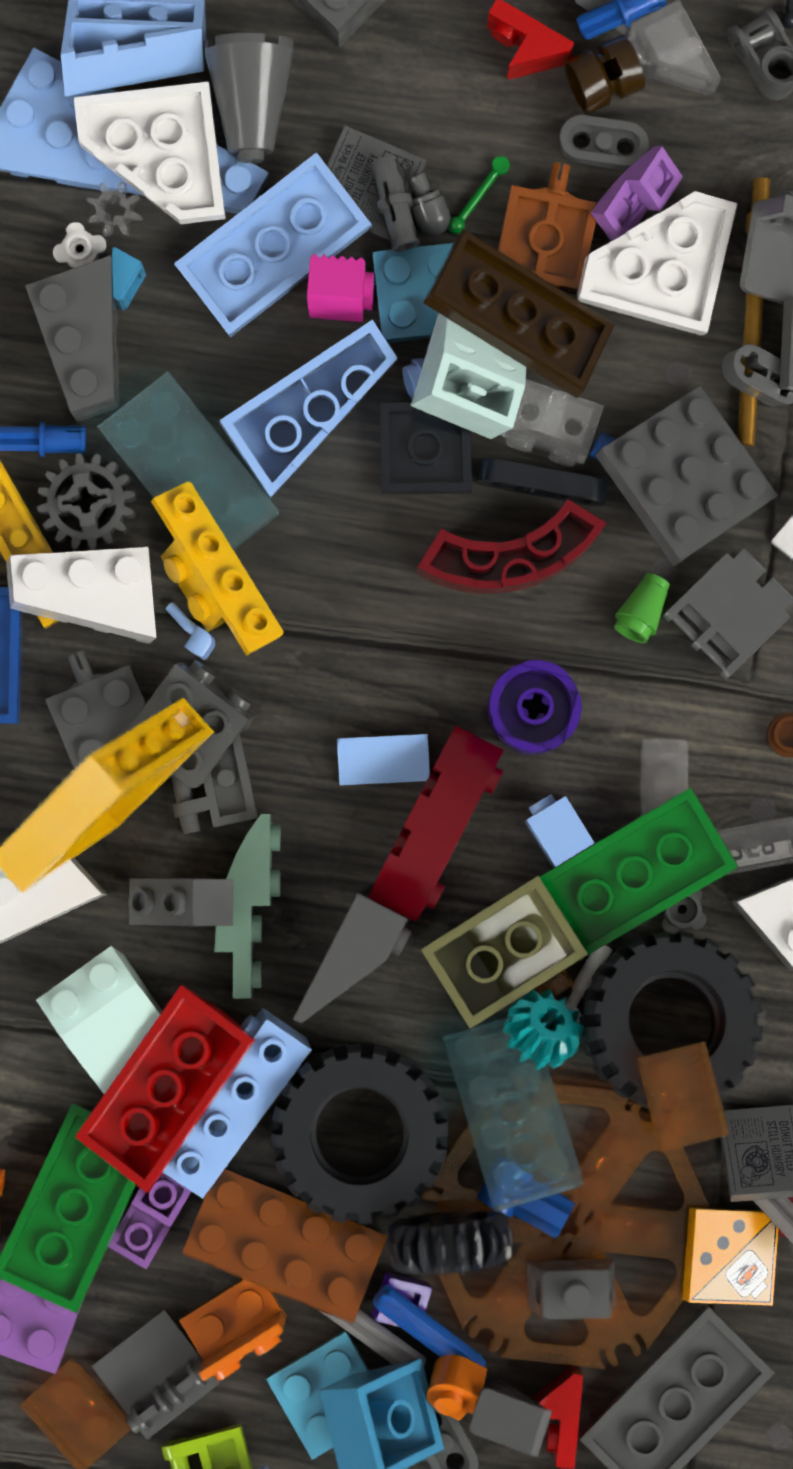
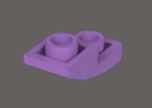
M162 1173L150 1192L146 1193L140 1188L115 1231L108 1249L147 1270L191 1191L165 1173Z

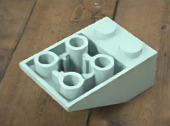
M438 313L411 406L492 439L513 429L525 388L526 367Z

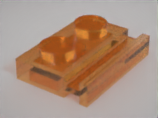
M705 1042L637 1058L660 1151H667L730 1135Z
M72 1357L58 1369L57 1374H52L20 1405L75 1469H87L131 1430L126 1422V1417Z

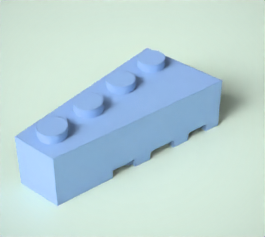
M373 320L220 420L221 427L269 499L397 360V356Z

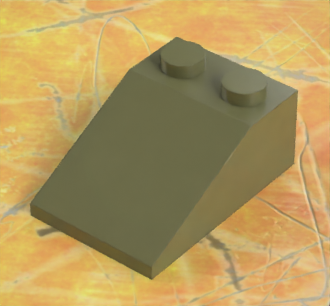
M539 876L421 949L470 1029L588 955Z

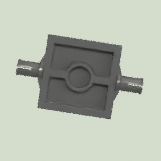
M84 650L76 652L83 668L82 670L79 668L74 654L66 658L77 682L68 690L45 699L74 770L89 755L125 734L146 705L130 665L108 674L94 675Z

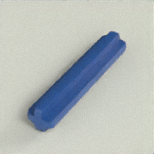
M390 1285L382 1286L374 1296L372 1302L377 1310L439 1357L458 1355L486 1367V1361L482 1355Z

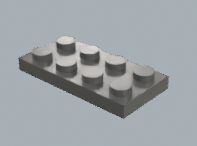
M706 1304L578 1435L579 1440L608 1469H682L775 1372Z

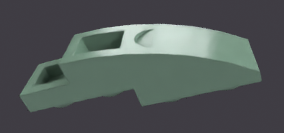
M261 814L238 849L226 879H233V926H216L214 952H233V998L254 997V988H262V961H254V942H262V915H254V906H272V897H280L281 892L280 869H272V851H280L281 825L272 824L271 814Z

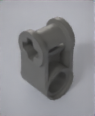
M766 7L760 11V16L741 27L733 25L728 28L727 35L735 55L746 67L759 92L764 97L777 101L791 95L793 92V45L787 37L775 11L770 7ZM780 67L789 74V78L784 80L776 79L769 73V69Z

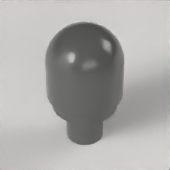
M425 172L408 178L415 196L412 198L413 206L410 210L417 228L429 236L442 234L450 223V212L443 194H440L439 189L431 190Z

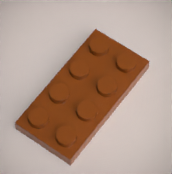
M224 1169L206 1193L182 1254L353 1324L387 1235L350 1220H345V1223L331 1220L332 1216L321 1211L317 1214L309 1209L307 1203Z

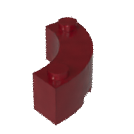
M567 499L562 508L548 522L526 534V536L512 541L500 543L474 541L456 536L441 528L418 565L417 574L438 585L467 593L501 594L519 591L536 586L566 570L592 546L604 529L606 522Z
M455 725L367 898L414 922H417L424 907L431 910L435 908L445 888V885L438 882L483 792L492 795L504 772L496 767L504 751L503 749Z

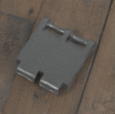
M745 548L734 559L726 553L662 616L668 623L672 620L693 641L691 646L696 651L701 649L722 670L719 675L725 681L791 617L785 609L793 602V596L774 577L761 587L756 581L767 570ZM681 612L687 621L693 624L702 634L699 635L678 613ZM710 641L717 648L718 652L731 663L728 664L707 642Z

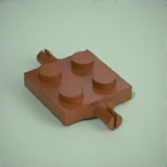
M555 162L552 163L548 188L533 190L514 185L511 186L498 251L560 290L577 293L585 257L590 253L596 220L591 212L597 205V202L578 199L565 192L571 166L563 164L561 178L557 180L561 163Z

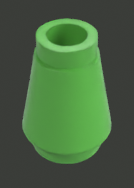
M646 573L643 580L640 581L615 614L617 619L614 626L615 630L629 640L637 643H647L650 636L656 635L670 584L656 574Z

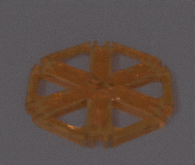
M528 1080L534 1091V1099H529L526 1087L519 1082L515 1084L520 1095L519 1101L515 1105L505 1104L500 1093H494V1102L501 1111L498 1115L493 1113L486 1098L447 1152L444 1163L441 1164L438 1178L433 1185L442 1188V1193L435 1190H427L422 1194V1199L435 1201L439 1205V1211L442 1212L468 1209L494 1210L476 1198L479 1189L463 1188L459 1184L457 1176L458 1171L480 1140L486 1134L497 1133L505 1139L515 1164L533 1174L534 1180L566 1197L571 1195L569 1199L576 1203L571 1212H574L580 1203L582 1204L577 1210V1215L574 1219L578 1229L575 1233L568 1230L565 1231L552 1244L554 1237L545 1232L541 1236L542 1231L514 1215L513 1217L508 1216L513 1242L522 1243V1245L485 1296L476 1298L469 1295L459 1273L439 1274L463 1330L466 1323L473 1316L477 1315L478 1319L474 1320L469 1328L468 1333L471 1338L474 1339L483 1328L492 1329L494 1338L488 1345V1350L491 1353H494L501 1347L503 1338L509 1339L506 1347L499 1353L501 1358L606 1369L599 1354L600 1350L605 1349L609 1363L613 1366L619 1365L614 1354L618 1344L627 1343L630 1345L635 1357L639 1356L640 1346L634 1336L637 1333L640 1334L644 1340L645 1348L648 1350L683 1302L689 1207L710 1208L671 1119H668L666 1125L659 1132L656 1133L654 1130L664 1121L665 1114L662 1111L658 1110L650 1120H643L639 1116L641 1106L635 1105V1102L632 1101L629 1110H626L625 1105L628 1098H621L611 1089ZM557 1103L600 1107L607 1111L610 1118V1123L572 1176L546 1120L548 1109ZM660 1151L667 1156L684 1194V1202L678 1210L670 1211L611 1204L649 1152ZM590 1212H594L589 1221L584 1222ZM569 1241H571L572 1244L565 1253L562 1252ZM605 1252L663 1258L675 1264L677 1270L675 1279L653 1310L647 1315L640 1316L631 1312L615 1277L616 1307L609 1318L584 1319L588 1328V1335L583 1343L573 1346L530 1340L525 1335L524 1325L532 1314V1311L527 1308L526 1261L607 1259Z

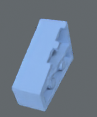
M68 0L61 48L65 97L203 72L205 62L204 41H206L205 0Z

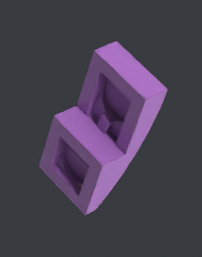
M654 146L615 181L597 203L591 214L608 238L613 241L636 227L647 210L661 211L683 176L662 146Z

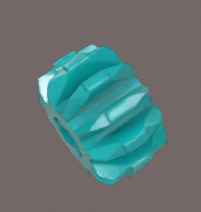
M532 989L522 999L515 1001L509 1008L508 1019L504 1023L502 1032L510 1036L507 1048L518 1049L521 1052L520 1062L532 1059L536 1070L544 1068L546 1064L555 1069L561 1066L568 1058H572L579 1049L578 1045L580 1044L579 1039L582 1037L585 1027L576 1022L580 1010H569L566 1007L567 996L555 1000L550 989L542 992L540 995Z

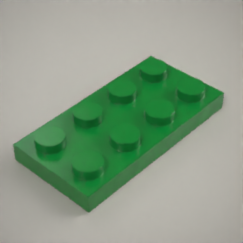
M689 788L539 878L589 955L739 866L692 788Z
M72 1103L1 1253L0 1279L74 1313H78L136 1184L75 1138L92 1112Z

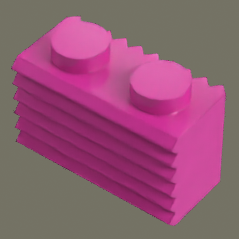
M313 254L310 257L307 288L309 318L363 322L364 310H373L374 272H366L365 261L362 257L356 261L352 256L346 260L343 255L339 259L334 255L328 259L325 254L320 258Z

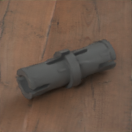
M396 156L378 158L371 162L370 167L373 171L380 198L376 204L378 213L384 215L391 242V250L402 252L413 249L420 244V241L417 238L410 210L413 206L412 196L405 191L399 159Z

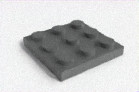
M701 386L609 443L595 455L673 566L778 496Z

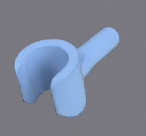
M174 602L170 603L165 610L187 633L191 634L184 647L201 659L206 660L215 647V639L206 630L192 622Z

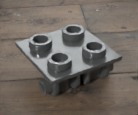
M165 1309L91 1366L128 1414V1417L125 1419L129 1427L135 1433L140 1431L146 1440L220 1384V1381H217L214 1375L202 1381L198 1371L203 1359Z

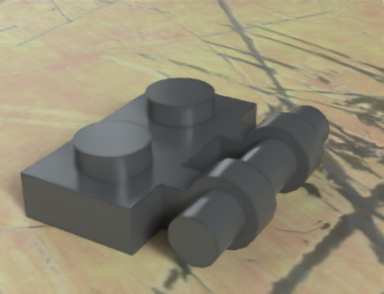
M240 733L204 780L206 797L194 799L192 788L173 775L169 777L172 781L176 803L172 804L174 817L180 818L183 835L201 831L197 816L201 812L210 811L213 828L258 819Z

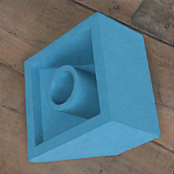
M421 1358L353 1374L319 1390L339 1469H407L444 1450L435 1410L427 1399L429 1386Z

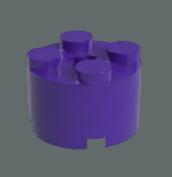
M529 660L511 667L499 677L489 696L488 719L493 733L508 748L522 754H544L559 747L573 734L581 717L582 701L575 683L564 669L548 661ZM533 697L540 698L539 705L546 709V714L541 713L538 714L535 720L528 718V710L522 708V702L529 703Z

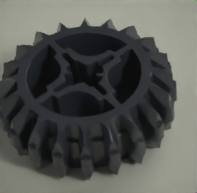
M468 1209L423 1213L422 1215L399 1219L388 1227L387 1251L391 1259V1267L404 1274L446 1275L448 1273L478 1271L483 1268H492L494 1265H501L512 1257L511 1245H513L512 1229L509 1226L508 1216L495 1210Z

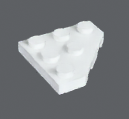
M209 81L74 97L78 140L84 150L180 224L225 219Z
M694 191L659 214L657 213L610 243L593 251L585 257L576 300L701 336L708 333L737 203Z

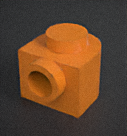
M445 1355L438 1358L434 1364L427 1392L428 1402L439 1413L450 1416L458 1421L467 1413L473 1415L480 1392L484 1387L487 1368L458 1355Z

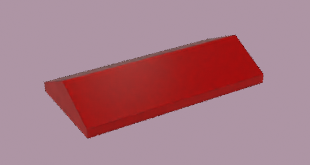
M181 985L80 1128L75 1138L144 1192H150L256 1039L227 1013L186 986Z

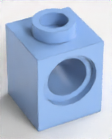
M550 794L529 807L533 816L524 822L552 867L558 866L594 844V841L566 796L556 801L553 795Z

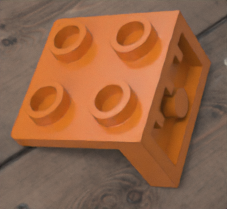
M241 1279L180 1317L179 1322L203 1359L198 1371L202 1381L207 1380L213 1375L217 1381H220L240 1368L241 1364L239 1361L254 1350L256 1355L259 1356L276 1346L281 1341L279 1336L283 1333L287 1315L272 1291Z

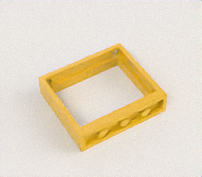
M183 697L89 755L0 847V868L22 893L119 828L214 731Z

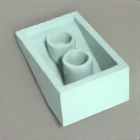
M113 946L104 950L36 999L61 1039L103 1094L109 1089L162 1013V1009L128 959Z

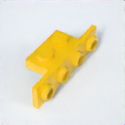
M185 482L153 498L151 501L174 538L172 544L160 557L164 561L166 574L171 581L178 584L188 600V608L192 616L202 623L207 632L226 622L246 656L279 639L284 633L283 629L193 484Z

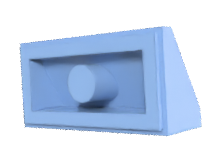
M428 734L337 739L340 786L427 781L430 776Z

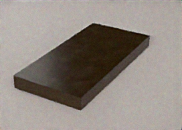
M462 229L456 237L423 301L425 305L575 398H578L584 392L615 326L610 320L465 229Z

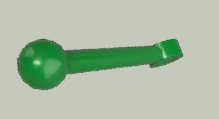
M498 156L493 160L491 165L492 171L459 215L450 219L448 229L451 233L459 234L465 228V220L497 177L503 176L508 172L510 163L506 157Z

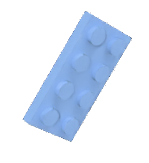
M316 152L174 264L224 330L232 337L308 278L310 257L313 254H316L319 258L325 254L328 259L332 255L336 256L372 228V224Z

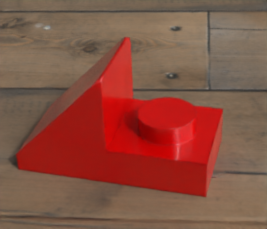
M496 0L489 10L487 28L491 30V35L508 47H513L514 44L519 46L518 51L508 66L507 79H515L564 66V60L572 56L575 42L507 2Z
M570 1365L531 1397V1399L552 1411L550 1419H556V1424L548 1423L546 1452H553L555 1465L560 1468L575 1469L583 1373L580 1366Z

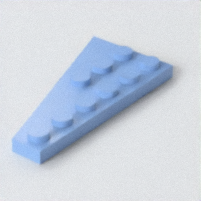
M33 47L0 107V171L25 178L33 176L56 180L60 184L125 195L126 193L142 195L84 150L78 140L74 97L115 93L117 91L110 88L65 97L62 63ZM217 145L224 211L238 214L260 196L269 179V172L252 163L238 162L237 155L230 154L228 150Z

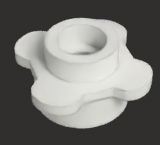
M74 222L67 226V235L61 244L54 247L53 255L57 262H66L70 267L76 268L98 260L99 254L104 253L106 250V241L100 235L93 236L86 232L81 223ZM82 245L84 247L83 252H76V247Z

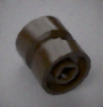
M623 34L599 44L598 53L594 54L590 50H585L564 60L565 73L571 91L585 114L610 105L611 96L613 95L623 99L645 88V78L639 58L631 42ZM604 65H607L613 81H609Z

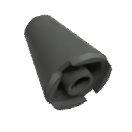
M265 33L222 34L215 36V45L207 39L204 41V53L228 153L237 155V161L240 163L264 162V155L273 153L294 56L293 40L278 35V44L267 43L265 41Z

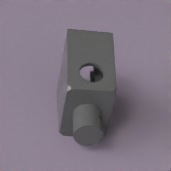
M614 1259L526 1261L527 1308L542 1319L611 1317L616 1307Z

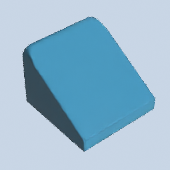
M113 247V298L117 307L124 311V309L128 308L146 277V272L141 261Z

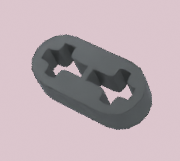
M752 344L733 348L725 354L722 361V372L726 381L733 387L768 406L780 407L793 403V391L786 390L785 393L779 394L781 390L779 389V384L772 381L773 379L780 378V358ZM746 358L745 366L755 372L744 375L745 367L740 363V359Z

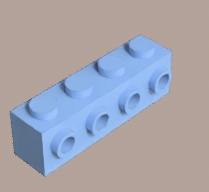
M264 1008L260 1010L256 1017L250 1015L242 1023L241 1027L255 1038L256 1041L163 1172L202 1199L312 1050L305 1036Z

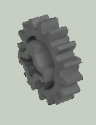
M78 453L75 458L76 465L69 466L65 460L61 459L59 465L62 472L59 475L49 471L45 474L52 483L50 488L42 487L38 489V493L47 499V503L37 506V511L41 515H50V518L45 521L43 527L47 532L59 529L55 540L60 545L69 538L72 539L71 546L74 551H80L83 543H88L91 550H98V541L105 540L109 546L113 547L115 541L112 534L115 531L127 535L129 532L122 523L123 519H132L136 516L134 510L126 507L127 503L137 500L136 494L133 491L123 490L129 485L131 480L127 474L115 477L119 466L114 461L105 468L102 467V457L99 454L94 455L91 463H86L82 454ZM92 475L104 478L114 489H100L94 485ZM73 479L74 484L66 495H60L63 487ZM89 493L98 502L92 503L90 506L91 511L85 513L77 504L84 501L83 495ZM115 511L111 520L101 528L100 522L107 512ZM60 517L76 518L80 521L82 532L66 526Z

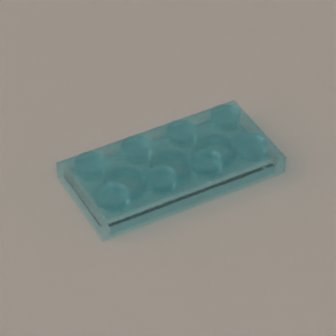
M168 371L97 426L153 498L185 482H191L233 550L280 515L278 508Z
M508 1017L443 1037L494 1212L584 1185L548 1066L546 1064L544 1068L536 1070L532 1059L520 1062L521 1052L518 1049L507 1048L510 1036L502 1032Z

